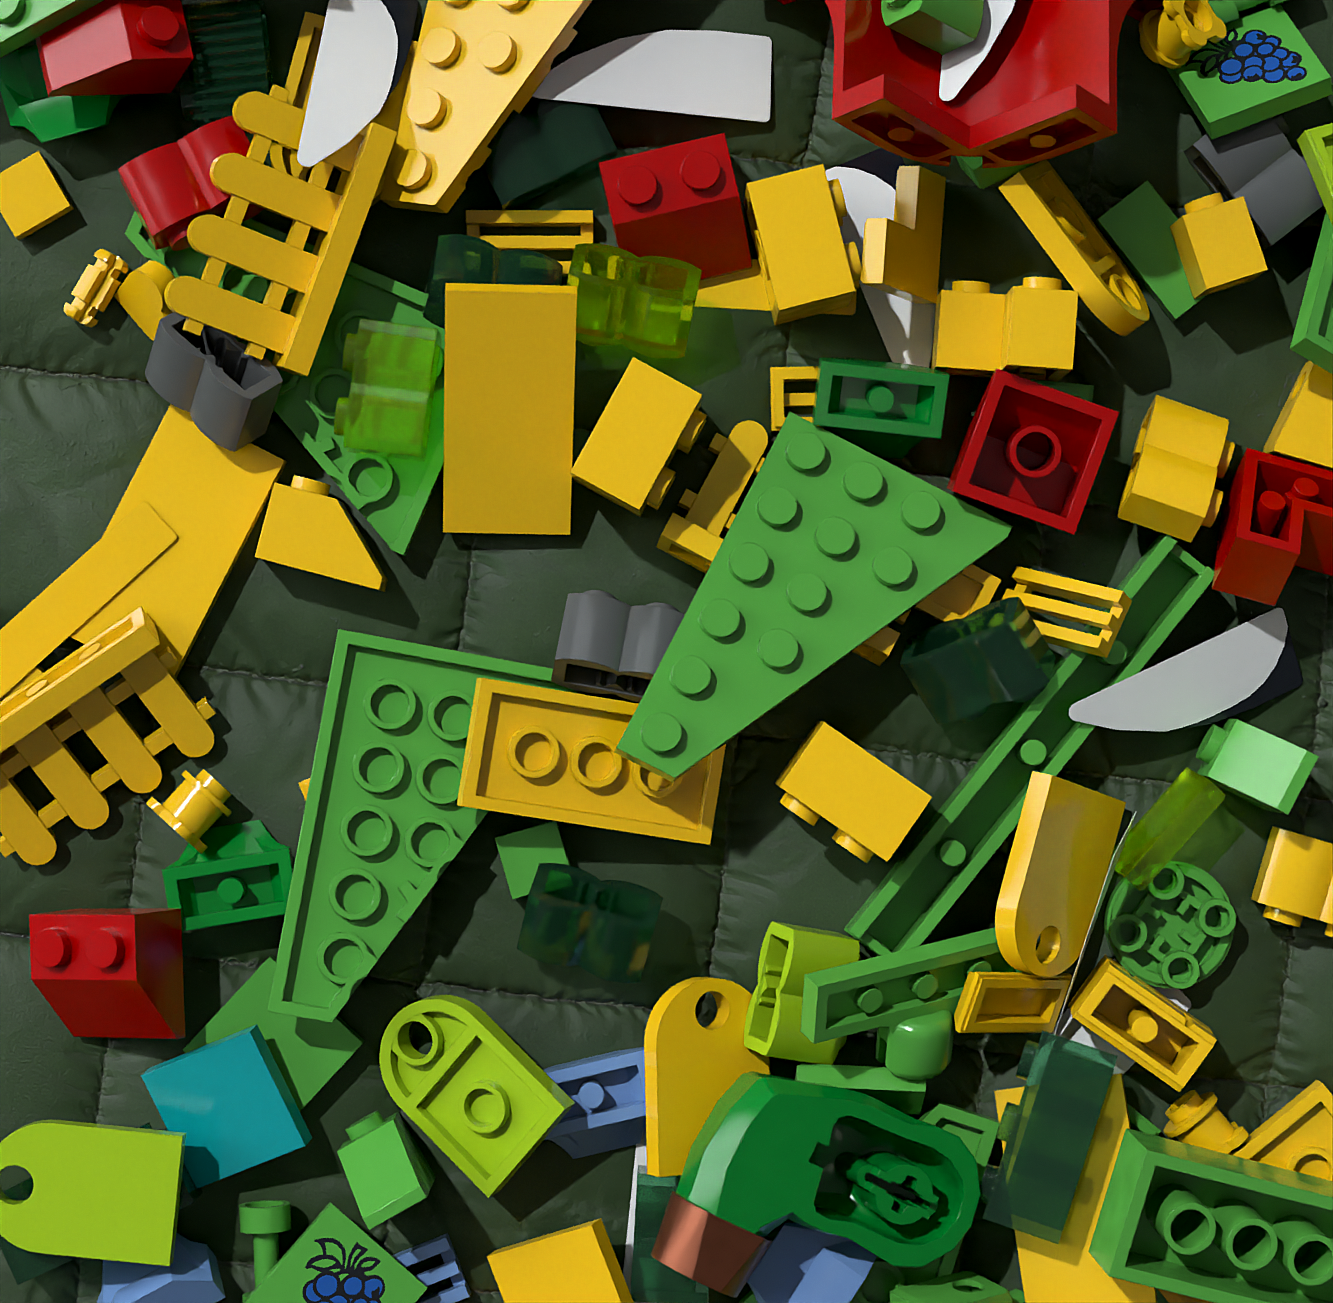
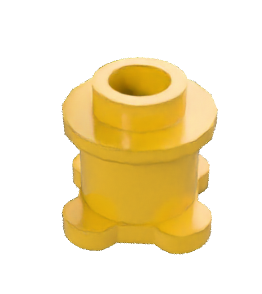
M1163 0L1164 8L1162 10H1150L1141 17L1139 23L1140 45L1143 52L1153 62L1170 69L1180 68L1189 60L1192 50H1200L1207 44V41L1218 43L1225 38L1227 33L1224 22L1215 15L1208 0Z
M204 769L195 778L185 770L181 774L185 780L162 805L153 797L146 804L202 854L208 846L199 838L223 813L227 817L232 813L223 804L232 794Z
M1191 1090L1178 1098L1165 1112L1166 1116L1170 1119L1164 1128V1133L1168 1138L1176 1137L1179 1142L1229 1154L1248 1138L1249 1133L1243 1126L1239 1127L1236 1122L1230 1123L1215 1105L1218 1099L1214 1092L1199 1095L1195 1090Z

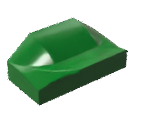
M37 44L16 50L0 59V92L10 125L14 129L25 127L41 143L108 125L112 112L119 100L136 95L48 97Z
M849 357L819 358L812 423L813 425L823 427L825 430L875 456L903 459L909 450L925 438L941 439L950 375L946 371L912 364Z
M261 820L209 828L199 838L208 846L202 854L188 843L180 858L165 869H162L168 908H181L182 931L285 914L294 862L291 847L277 843L266 830Z

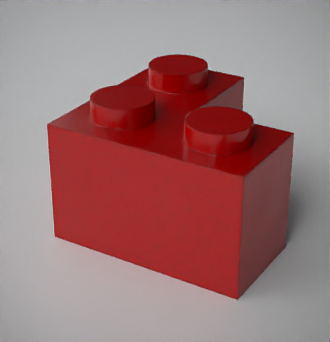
M1247 448L1223 499L1212 589L1275 606L1294 565L1333 576V472Z

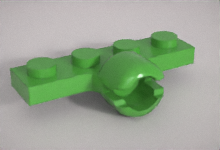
M994 927L804 974L800 1032L813 1044L877 1028L876 1059L880 1063H885V1066L893 1075L914 1080L933 1078L940 1075L952 1060L955 1028L954 1013L968 973L1022 971L1011 967L1003 958L997 944Z

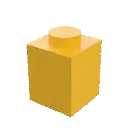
M1214 193L1193 200L1184 205L1186 215L1181 216L1170 226L1194 299L1252 281L1268 270L1244 196L1224 202L1221 193Z

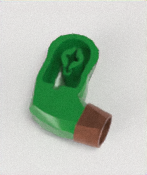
M754 1071L744 1073L717 1101L692 1144L676 1192L672 1191L651 1256L698 1283L725 1295L737 1298L773 1242L767 1235L784 1221L790 1219L821 1233L848 1238L893 1266L923 1267L953 1250L971 1227L980 1197L977 1162L959 1136L934 1124L914 1119L864 1093L828 1084L800 1081Z

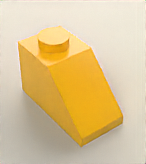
M296 475L293 476L291 487L274 482L255 553L256 558L385 592L388 581L387 577L344 503L338 499L328 497L331 485Z

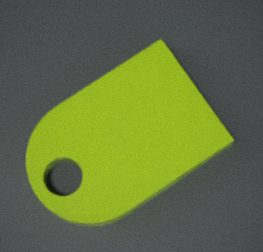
M434 995L404 1007L392 1018L383 1034L379 1052V1063L382 1079L390 1096L488 1198L498 1193L575 1104L480 1007L464 998L453 995ZM413 1021L424 1024L431 1033L432 1047L428 1054L418 1052L410 1042L409 1029Z
M41 1120L24 1125L0 1142V1176L5 1167L13 1165L23 1167L32 1176L33 1191L28 1199L13 1200L4 1194L0 1186V1235L13 1245L35 1253L170 1266L174 1261L187 1133L65 1120Z

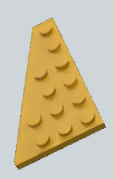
M428 0L396 131L398 133L393 144L380 200L394 208L448 213L465 190L468 177L473 171L479 169L491 154L492 150L487 145L513 109L520 114L550 72L554 58L566 50L578 32L573 29V26L592 0Z

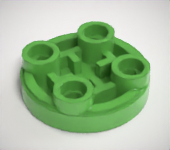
M1174 860L1150 862L1128 873L1111 893L1104 916L1106 941L1116 961L1127 969L1131 976H1137L1148 985L1172 989L1188 988L1211 975L1228 954L1236 925L1235 910L1221 885L1201 868Z

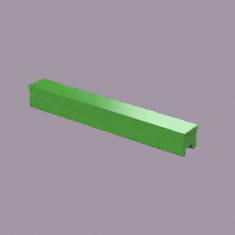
M1159 534L1116 588L1117 590L1124 591L1132 600V603L1108 657L1105 658L1069 648L1066 650L845 926L844 930L856 940H859L862 945L876 956L917 947L924 942L1018 824L1032 771L1056 776L1096 727V725L1072 720L1069 716L1071 705L1139 673L1212 582L1214 571L1210 567L1202 565L1177 545V541L1170 535ZM1103 607L1099 609V611L1107 613L1111 610ZM1086 625L1082 632L1099 636L1102 628Z

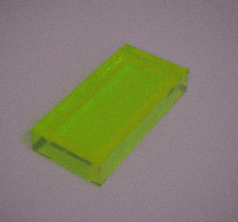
M1186 767L1129 831L1114 873L1139 891L1144 890L1222 803L1226 795L1212 781ZM1117 845V846L1114 848V850H1113L1112 858H1113V855H1114V853H1115V851H1116L1118 845Z

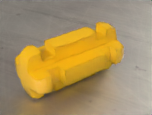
M99 249L95 252L93 256L98 258L95 265L88 264L71 293L75 296L72 304L66 302L64 305V312L67 316L91 328L98 323V320L94 318L98 310L104 313L121 284L117 280L121 272L124 274L128 272V264L123 259L104 249Z

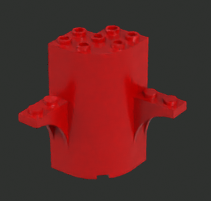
M777 0V1H779L780 3H782L783 5H785V4H788V3L793 2V1H796V0ZM824 0L829 9L834 32L832 120L886 151L932 165L949 167L952 155L982 157L983 168H1002L1035 163L1065 154L1117 134V50L1122 23L1126 15L1140 21L1141 17L1150 10H1162L1164 8L1163 0H1016L1012 13L988 55L956 97L950 101H944L939 97L942 55L887 27L882 17L881 0Z

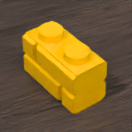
M1106 954L1098 962L1068 1005L1074 1019L1178 1092L1184 1088L1217 1041L1212 1030L1207 1025L1137 976L1131 977L1127 969Z

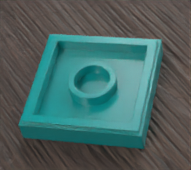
M257 1024L150 1067L141 1075L167 1130L187 1133L184 1164L196 1189L305 1147L312 1139L307 1125Z

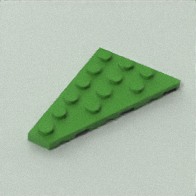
M789 412L614 753L671 782L675 781L696 766L699 761L725 745L768 711L776 708L826 669L834 666L866 640L903 616L993 548L1002 544L1013 526Z

